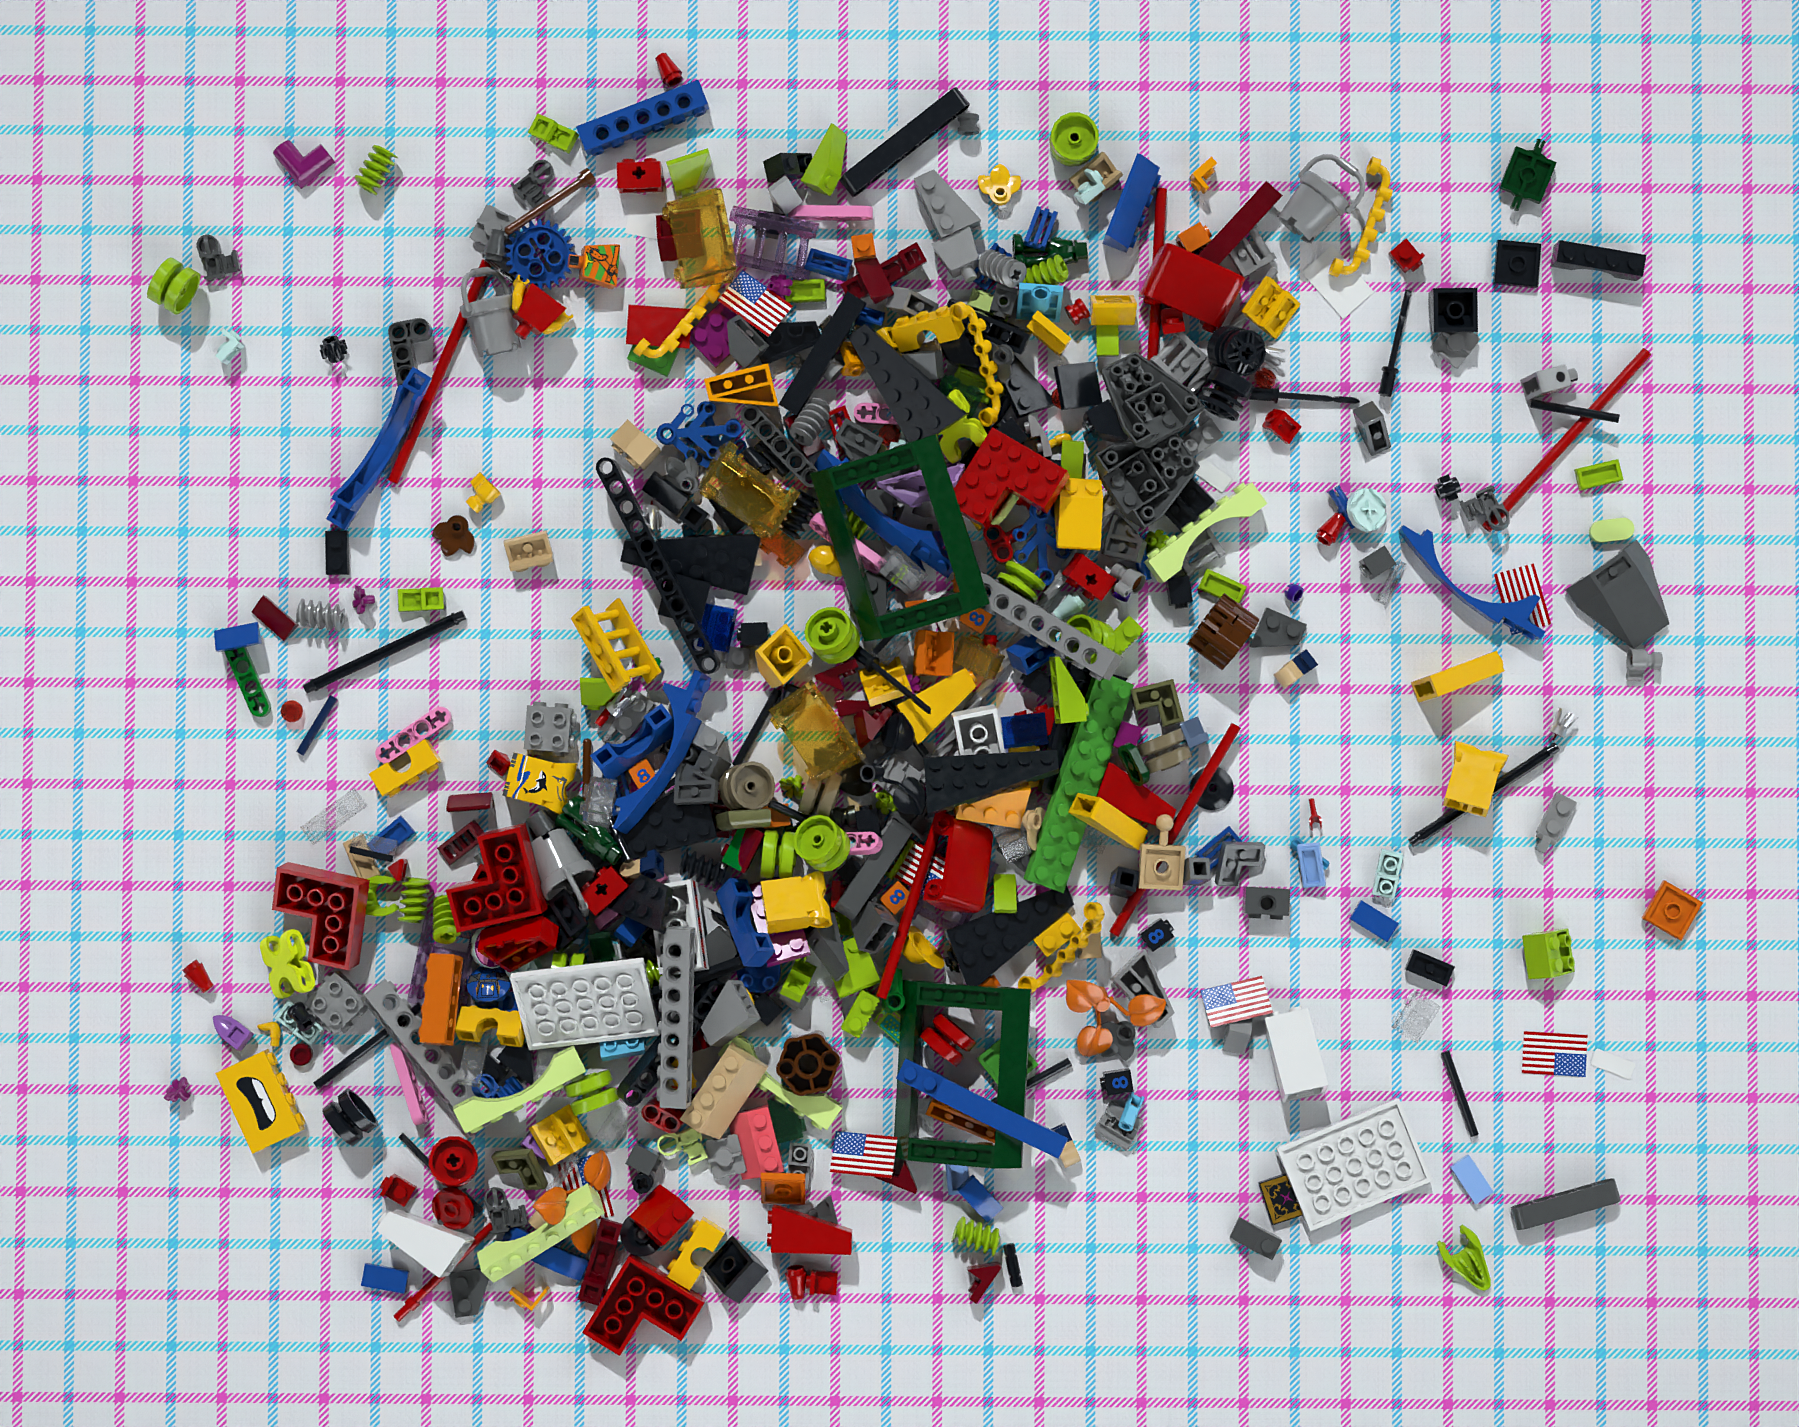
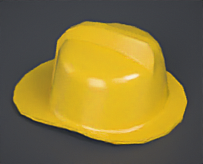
M910 926L902 950L905 958L914 964L927 962L936 969H942L944 967V960L940 952L925 938L916 926Z

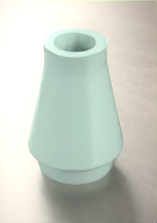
M1075 591L1073 594L1069 593L1053 613L1059 619L1064 620L1082 611L1086 603Z

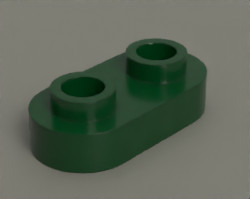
M1132 743L1120 746L1118 754L1131 781L1137 786L1147 783L1150 778V771L1144 764L1138 747Z

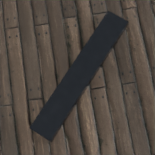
M847 291L779 402L780 406L799 416V413L809 400L866 307V302Z

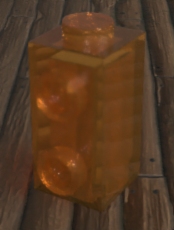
M772 523L768 526L764 525L759 531L763 532L759 548L768 555L771 552L778 557L776 561L784 568L790 566L793 569L806 552L803 547Z

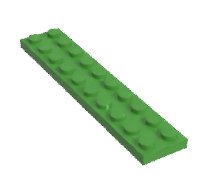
M1114 676L1111 677L1110 681L1104 678L1101 681L1094 677L1091 678L1085 695V703L1089 707V715L1086 716L1087 721L1076 722L1037 837L1036 851H1032L1023 879L1064 893L1087 826L1085 822L1071 815L1068 811L1077 793L1097 796L1113 749L1115 737L1129 702L1131 690L1134 687L1133 684Z

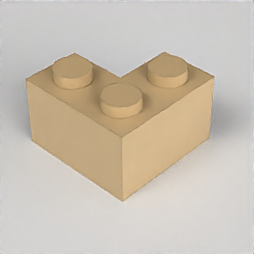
M628 419L610 438L613 442L611 447L620 455L624 452L627 455L625 459L636 470L639 467L645 470L662 452L657 444Z

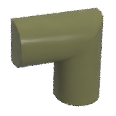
M1173 679L1131 690V700L1135 711L1157 706L1162 727L1184 722Z
M771 810L727 811L716 814L715 823L718 829L725 832L735 829L769 827L771 824Z
M532 1148L495 1151L491 1156L499 1174L518 1173L526 1190L546 1188L548 1180Z

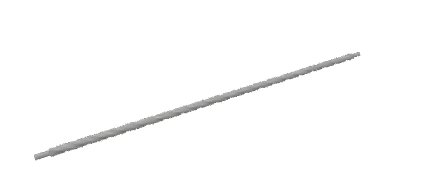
M1271 267L1265 276L1274 279L1278 271ZM1256 284L1250 296L1244 301L1229 324L1230 326L1240 328L1244 326L1248 318L1241 310L1260 284ZM1208 355L1197 369L1193 378L1186 385L1195 395L1214 367L1208 359ZM1111 497L1108 498L1103 506L1102 530L1117 508ZM1073 549L1061 566L1058 574L1054 577L1053 582L1047 586L1036 605L1046 611L1048 610L1056 594L1066 583L1067 578L1062 575V572L1075 553L1085 555L1088 550ZM1019 631L1014 634L1000 658L989 670L980 687L973 693L963 710L977 708L985 701L996 685L998 678L1010 665L1006 649L1026 635ZM953 724L930 757L947 756L956 743ZM923 767L922 771L920 772L922 773V777L919 781L922 783L923 787H925V772ZM891 814L885 821L886 825L881 830V835H878L880 838L895 819Z

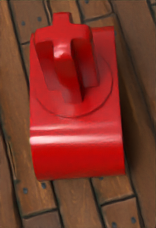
M990 524L987 530L984 529L983 539L997 563L1006 564L1008 560H1011L1013 556L1011 544L1017 542L1013 539L1012 532L1023 524L1007 532H1004L1000 525ZM989 529H996L999 537L991 540L987 537V531ZM1022 531L1017 533L1018 539L1022 537ZM1000 548L1007 549L1009 552L1008 558L1000 559L997 556V550Z
M671 1086L674 1089H678V1086ZM657 1097L651 1098L642 1108L641 1114L643 1119L667 1133L677 1132L684 1124L680 1120L684 1111L676 1108H660V1101H657ZM651 1106L656 1108L658 1113H654L651 1110ZM670 1117L674 1118L677 1124L671 1122Z

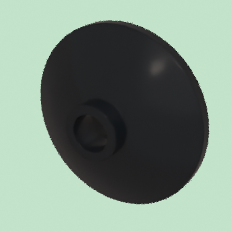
M1205 768L1200 769L1193 776L1190 783V792ZM1217 768L1197 802L1198 806L1206 810H1218L1229 803L1233 796L1234 785L1230 775L1225 770ZM1211 784H1214L1217 787L1214 793L1209 791V786Z
M629 1216L625 1219L620 1232V1239L622 1245L629 1253L636 1256H648L660 1248L646 1233L643 1239L638 1238V1231L643 1230Z

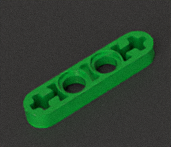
M238 648V654H244V657H238L233 660V657H237L235 651H224L250 712L254 716L265 717L271 711V704L247 648ZM241 661L248 663L249 668L245 673H240L237 670V665ZM249 681H254L257 684V690L254 693H249L246 690V684ZM260 693L262 697L257 698L260 703L265 704L262 713L255 710L258 706L256 700H250V697H256Z

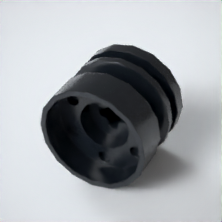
M1226 325L1217 329L1210 337L1207 354L1214 367H1221L1238 375L1247 376L1255 373L1261 367L1265 359L1266 348L1262 337L1255 331Z
M1215 366L1207 379V382L1214 388L1203 387L1201 392L1204 395H1199L1198 399L1211 414L1223 419L1237 421L1240 416L1238 412H1242L1244 408L1237 399L1248 401L1254 386L1240 375Z

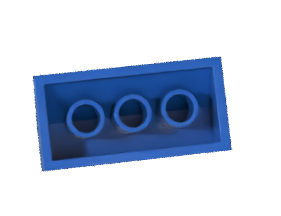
M1139 153L1136 155L1102 243L1127 253L1129 247L1133 248L1138 237L1134 235L1137 227H1142L1146 217L1142 215L1144 207L1149 208L1153 199V195L1150 194L1152 187L1157 188L1161 175L1158 174L1160 167Z

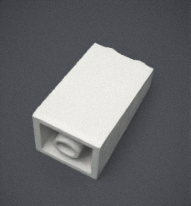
M1299 1006L1289 1009L1288 1013L1280 1014V1011L1267 1014L1268 1017L1264 1018L1263 1023L1282 1103L1325 1093L1328 1081L1308 1008L1302 1009Z
M401 1210L385 1212L377 1222L379 1226L376 1231L439 1278L451 1274L475 1240L470 1235Z

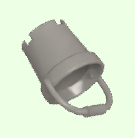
M1332 154L1314 157L1298 174L1300 185L1277 217L1292 233H1297L1300 236L1303 234L1301 240L1311 244L1337 216H1342L1345 213L1350 214L1356 208L1365 193L1364 179L1358 172V169L1342 157L1339 158ZM1322 160L1335 161L1338 166L1358 179L1360 185L1358 196L1350 205L1331 184L1309 171V169Z
M489 267L471 269L462 279L461 294L464 305L459 308L462 317L467 319L478 357L484 356L483 351H486L487 356L509 352L513 349V344L516 345V349L522 348L519 337L514 333L518 325L517 320L513 318L512 294H510L506 280L499 272ZM492 274L498 278L505 295L469 303L466 287L470 277L489 276Z
M564 829L549 831V837L543 839L540 836L531 842L541 880L543 896L549 901L560 891L566 889L582 915L586 917L589 915V908L579 889L593 879L596 870L588 860L583 858Z

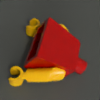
M518 275L513 282L512 310L514 311L513 318L520 324L514 333L525 340L530 332H533L535 335H540L541 333L548 335L561 330L573 318V314L570 316L566 315V307L535 284L531 283L528 285L529 279L522 282L520 280L521 275Z

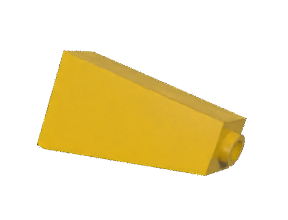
M1494 651L1411 682L1418 703L1504 672L1503 660L1498 655V652Z
M964 668L916 694L919 699L931 708V714L926 713L911 699L896 705L897 712L903 713L914 729V743L916 746L976 688L975 683L977 680L971 670L968 672Z
M1077 793L1068 811L1071 815L1127 848L1139 851L1140 844L1145 842L1148 830L1100 797Z

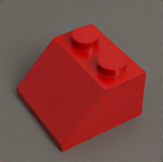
M659 1184L629 1218L661 1248L688 1221L694 1212L678 1196Z

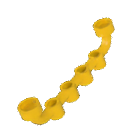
M1373 156L1367 165L1366 173L1372 176L1379 173L1382 181L1375 194L1373 206L1368 213L1366 225L1361 232V239L1353 254L1352 263L1349 266H1343V260L1334 258L1330 266L1329 274L1338 277L1339 274H1352L1357 271L1361 262H1367L1371 252L1366 249L1368 242L1373 243L1378 234V230L1374 229L1376 221L1381 222L1385 215V210L1381 209L1383 201L1388 202L1393 193V190L1389 189L1391 180L1389 171L1381 165V159Z
M711 257L701 269L706 275L710 273L714 275V283L706 290L658 349H650L649 345L651 343L643 338L633 350L636 355L640 357L643 354L648 358L656 359L662 357L668 350L673 353L680 344L677 339L681 334L686 337L694 327L691 325L692 321L695 318L700 320L707 312L704 308L707 303H715L721 295L718 290L723 284V274L717 267L719 262L715 258Z
M957 302L950 306L949 313L955 321L969 318L968 331L974 336L976 343L974 345V352L979 356L981 362L979 371L985 377L987 384L985 393L991 398L992 408L987 407L980 411L978 418L983 426L989 427L998 420L1001 407L999 395L1003 393V385L994 380L993 374L997 372L998 366L994 361H989L987 353L992 350V344L989 340L983 339L982 331L986 329L985 321L981 318L978 319L975 310L971 306L963 302Z
M1088 902L1084 906V916L1088 920L1084 922L1082 931L1078 935L1071 936L1070 944L1065 949L1058 951L1057 959L1052 964H1047L1044 967V973L1039 978L1023 976L1018 981V988L1032 989V994L1037 988L1046 984L1051 977L1061 976V966L1064 963H1072L1075 960L1074 952L1077 948H1086L1089 941L1087 937L1091 933L1097 934L1101 931V921L1104 918L1105 912L1100 903Z

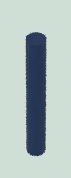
M332 695L328 697L296 752L303 756L305 755L336 703L337 698Z

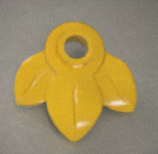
M998 164L992 169L990 176H978V186L982 193L990 196L994 204L1002 206L1008 203L1011 195L1020 189L1021 177L1010 176L1008 169L1004 165ZM998 192H1003L1004 194H1003V195H998L997 193H998Z

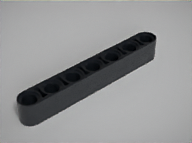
M957 87L951 89L845 172L839 181L852 197L857 196L958 117L959 114H962L970 106V103Z
M717 978L700 984L694 992L693 1037L700 1030L725 986ZM717 985V990L711 993L712 988ZM703 1003V1007L697 1010L698 1006ZM676 1014L672 1020L674 1022H679V1015ZM661 1034L617 1088L618 1097L630 1107L641 1103L659 1080L657 1078V1069L661 1065V1059L658 1062H655V1059L658 1057V1045L661 1043ZM671 1034L670 1039L675 1038L674 1044L678 1045L679 1038ZM670 1057V1063L672 1064L676 1058ZM647 1073V1076L641 1080V1076ZM633 1090L632 1095L629 1096V1097H626L627 1093H628L629 1091Z

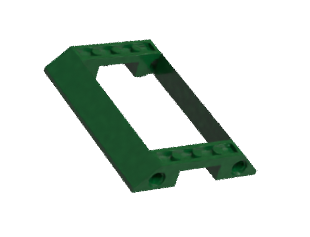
M937 434L810 473L864 642L907 632L969 613L990 604ZM919 464L960 592L955 593L952 591L941 595L939 598L903 609L896 608L878 616L879 612L839 489Z
M903 980L905 1004L901 1008L897 1075L905 1058L920 1065L922 1044L920 1035L922 1034L924 1005L1002 1011L997 1104L1025 1117L1032 989ZM897 1079L894 1137H898L895 1152L896 1158L907 1161L992 1169L1022 1168L1023 1142L997 1129L995 1132V1145L989 1142L937 1140L938 1138L934 1137L911 1138L917 1134L919 1090Z

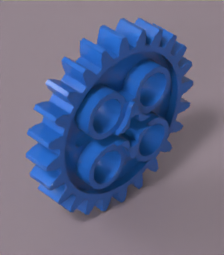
M538 219L537 225L530 221V227L527 228L524 225L522 227L523 231H515L516 238L509 236L512 245L508 244L505 246L510 250L509 253H505V257L511 260L506 262V266L513 267L509 273L511 275L517 274L515 279L518 275H521L520 280L523 279L522 282L529 279L530 284L538 285L541 290H543L544 285H547L549 290H552V283L559 287L558 280L561 278L567 281L564 274H572V271L568 268L569 254L576 255V253L570 252V250L575 248V245L568 244L572 240L571 236L564 237L566 230L561 229L558 231L559 225L557 223L551 227L550 220H547L545 225H543L541 219ZM542 236L550 237V241L546 245L539 244V240ZM530 239H534L541 253H543L551 268L550 272L546 270L530 243ZM522 248H531L530 254L528 256H521L520 251ZM553 255H560L561 260L558 263H550V258ZM534 266H542L540 274L533 275L531 273Z

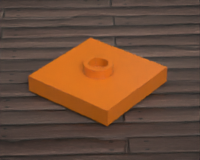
M1663 880L1641 918L1682 941L1703 902Z
M761 1172V1203L805 1204V1174Z

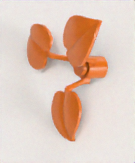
M1081 980L1066 981V1003L1068 1008L1077 1013H1084L1093 1006L1096 1012V1028L1085 1026L1077 1036V1047L1083 1056L1090 1057L1103 1053L1111 1046L1113 1042L1110 1030L1101 1028L1100 1012L1107 1011L1111 1003L1123 1014L1130 1016V1021L1135 1026H1147L1154 1023L1162 1015L1166 1006L1165 999L1143 994L1134 997L1129 1002V1011H1127L1114 1000L1113 996H1108L1104 987Z
M600 1150L587 1160L584 1166V1178L597 1191L605 1188L610 1179L611 1166L606 1153ZM553 1187L546 1191L532 1207L542 1216L544 1221L548 1224L556 1225L564 1218L567 1196L579 1188L565 1191L562 1187ZM596 1220L571 1234L574 1246L581 1253L587 1254L595 1242L598 1230Z

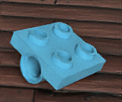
M1019 283L1016 319L1032 320V316L1038 310L1051 322H1060L1063 286Z
M646 1037L599 1042L602 1062L643 1055L646 1052Z

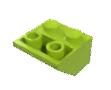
M1568 928L1536 932L1522 936L1528 980L1553 978L1575 972V960L1571 949L1572 940Z

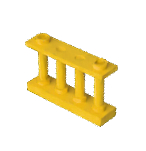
M620 598L614 600L605 609V612L593 614L588 605L582 607L571 617L612 693L623 689L631 681L630 678L642 675L648 684L662 672ZM610 619L616 630L604 633L598 622ZM621 638L627 649L615 652L609 641ZM632 657L637 667L625 670L620 659Z

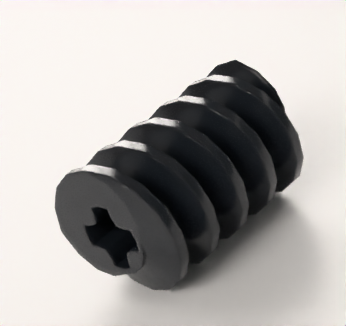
M798 489L797 493L800 498H792L796 505H788L791 513L784 512L783 515L787 520L780 519L779 523L782 528L777 527L795 539H801L797 533L798 531H806L802 524H809V520L806 517L814 516L811 509H819L815 503L818 501L816 498Z
M687 848L679 867L680 875L683 876L688 871V879L696 875V882L699 883L704 878V885L707 886L712 881V888L716 889L721 884L728 865L721 869V861L714 866L713 858L705 862V855L703 854L697 859V852L694 851L691 855H688L689 848Z

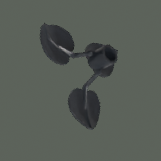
M898 712L892 715L882 730V743L886 747H892L891 750L879 759L874 760V764H866L861 760L848 762L840 774L843 779L839 789L850 795L864 796L872 790V782L874 781L897 785L899 788L893 793L895 807L905 814L921 815L926 806V792L922 783L913 777L905 778L902 784L895 780L886 779L883 777L885 773L884 768L880 765L896 749L906 751L914 742V729L903 713Z

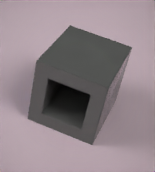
M1385 545L1359 561L1361 564L1359 568L1365 577H1369L1370 580L1396 565Z
M1189 857L1185 859L1183 885L1201 886L1211 880L1209 858Z
M637 1141L625 1164L649 1176L651 1171L656 1173L662 1161L658 1159L661 1153Z

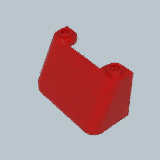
M1166 243L1158 248L1138 296L1143 298V302L1148 305L1155 306V304L1163 303L1200 320L1199 323L1203 325L1202 329L1214 333L1223 325L1243 286L1245 278L1181 247Z
M935 813L933 823L935 831L939 835L948 836L943 879H932L926 884L923 900L941 911L977 913L985 904L993 833L984 825L968 820L956 819L955 816L946 813Z

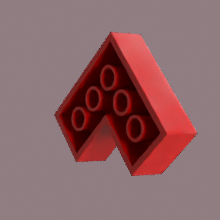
M992 427L955 486L954 491L962 516L987 530L1009 493L1014 494L1047 514L1070 478V475L1066 469Z
M526 823L480 834L477 840L487 877L454 884L446 889L457 933L542 914L548 909L546 899L542 893L541 880Z
M291 862L278 866L272 910L313 919L308 962L348 971L359 965L370 880Z
M630 1253L582 1333L619 1356L643 1318L682 1341L703 1307L706 1298L692 1289L689 1291L668 1278V1274Z

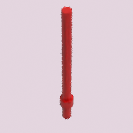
M491 1222L474 1237V1242L458 1264L490 1234L489 1231H493ZM434 1275L414 1296L411 1295L405 1301V1305L393 1315L394 1318L400 1322L411 1310L414 1311L420 1305V1301L445 1277L439 1278Z

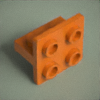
M918 630V632H915L914 676H952L954 632H936L931 630Z

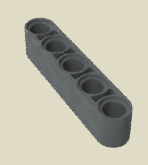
M751 404L744 406L740 413L743 422L805 486L814 489V485L808 484L806 481V476L809 473L818 471L813 464L759 408ZM756 410V418L753 421H748L746 419L747 411ZM765 425H769L772 428V433L767 437L761 435V429ZM785 441L787 449L781 453L777 452V443ZM794 457L802 458V465L799 468L791 466V460Z
M895 819L891 822L881 837L883 841L881 850L876 854L868 856L835 905L834 909L849 920H854L912 833L910 829Z
M1610 1178L1517 1204L1511 1207L1517 1230H1524L1616 1204L1621 1199L1615 1179Z

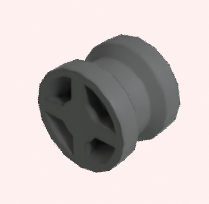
M975 113L959 114L958 122H960V127L958 128V134L965 136L979 134V127H977L979 115Z

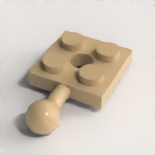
M1167 814L1160 815L1156 820V826L1160 830L1159 844H1140L1138 888L1183 890L1186 847L1168 845V831L1172 829L1174 822L1172 817ZM1160 861H1165L1167 864V869L1163 873H1158L1156 870V865Z

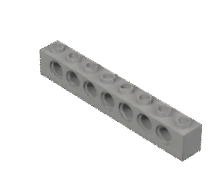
M980 571L986 591L991 589L990 604L985 605V611L994 616L996 613L1003 616L1001 621L1010 626L1016 624L1020 627L1018 631L1028 637L1031 634L1037 637L1036 642L1046 648L1049 645L1055 648L1054 653L1064 659L1066 656L1073 659L1071 664L1082 670L1084 667L1091 670L1089 675L1100 681L1102 678L1110 681L1123 659L1122 656ZM1008 600L1009 603L1007 608L1003 609L1002 606L1004 601ZM1025 610L1026 616L1023 620H1020V614ZM1043 621L1044 626L1038 631L1037 626L1039 622ZM1061 632V638L1056 642L1055 635ZM1078 642L1079 649L1073 653V646ZM1096 653L1097 660L1091 664V656Z
M668 926L666 927L665 934L661 933L660 944L663 945L660 967L663 968V976L659 980V988L662 990V999L659 1000V1012H662V1021H659L658 1033L661 1034L658 1056L661 1057V1065L657 1069V1078L660 1079V1087L657 1089V1101H660V1108L687 1109L691 1105L695 927ZM673 945L680 947V956L673 953ZM673 967H676L680 970V978H676L673 976ZM672 990H677L680 993V1000H675L672 997ZM672 1012H676L679 1015V1022L672 1020ZM671 1034L679 1038L678 1045L672 1043L670 1039ZM670 1057L677 1058L679 1062L678 1067L670 1063ZM670 1079L677 1081L678 1089L670 1086Z
M384 979L360 999L456 1117L453 1106L472 1096H476L472 1091V1087L465 1079L467 1078L466 1074L461 1068L455 1067L451 1062L453 1061L451 1055L446 1050L443 1051L439 1045H428L421 1042L419 1045H416L412 1042L411 1036L413 1033L418 1034L422 1019L419 1016L415 1017L410 1010L411 1005L408 1001L399 997L396 993L398 991L396 986L391 981L387 982ZM385 999L392 1001V1010L384 1007L383 1002ZM399 1016L406 1019V1027L399 1026L397 1022ZM426 1051H431L434 1054L433 1062L426 1060ZM441 1068L447 1070V1079L440 1077L439 1070ZM455 1085L459 1086L462 1090L460 1097L453 1093ZM489 1121V1122L483 1124V1125H482L483 1128H484L486 1125H488L491 1121ZM469 1131L468 1134L470 1136L476 1135L479 1131L471 1134V1132Z

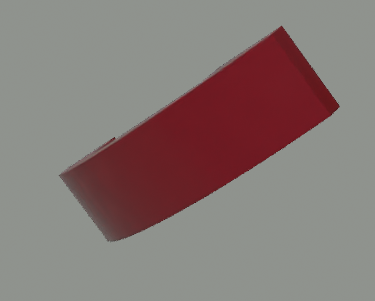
M916 242L899 251L897 255L880 265L891 285L924 265L927 260ZM859 274L840 284L845 294L848 291L859 299L870 296Z
M601 1217L577 1300L599 1306L620 1237L622 1223Z

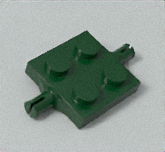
M1537 139L1533 150H1525L1518 146L1514 148L1499 185V189L1515 196L1510 206V209H1514V211H1519L1522 200H1529L1537 204L1541 203L1557 162L1541 154L1546 143L1544 140L1541 142L1542 139Z

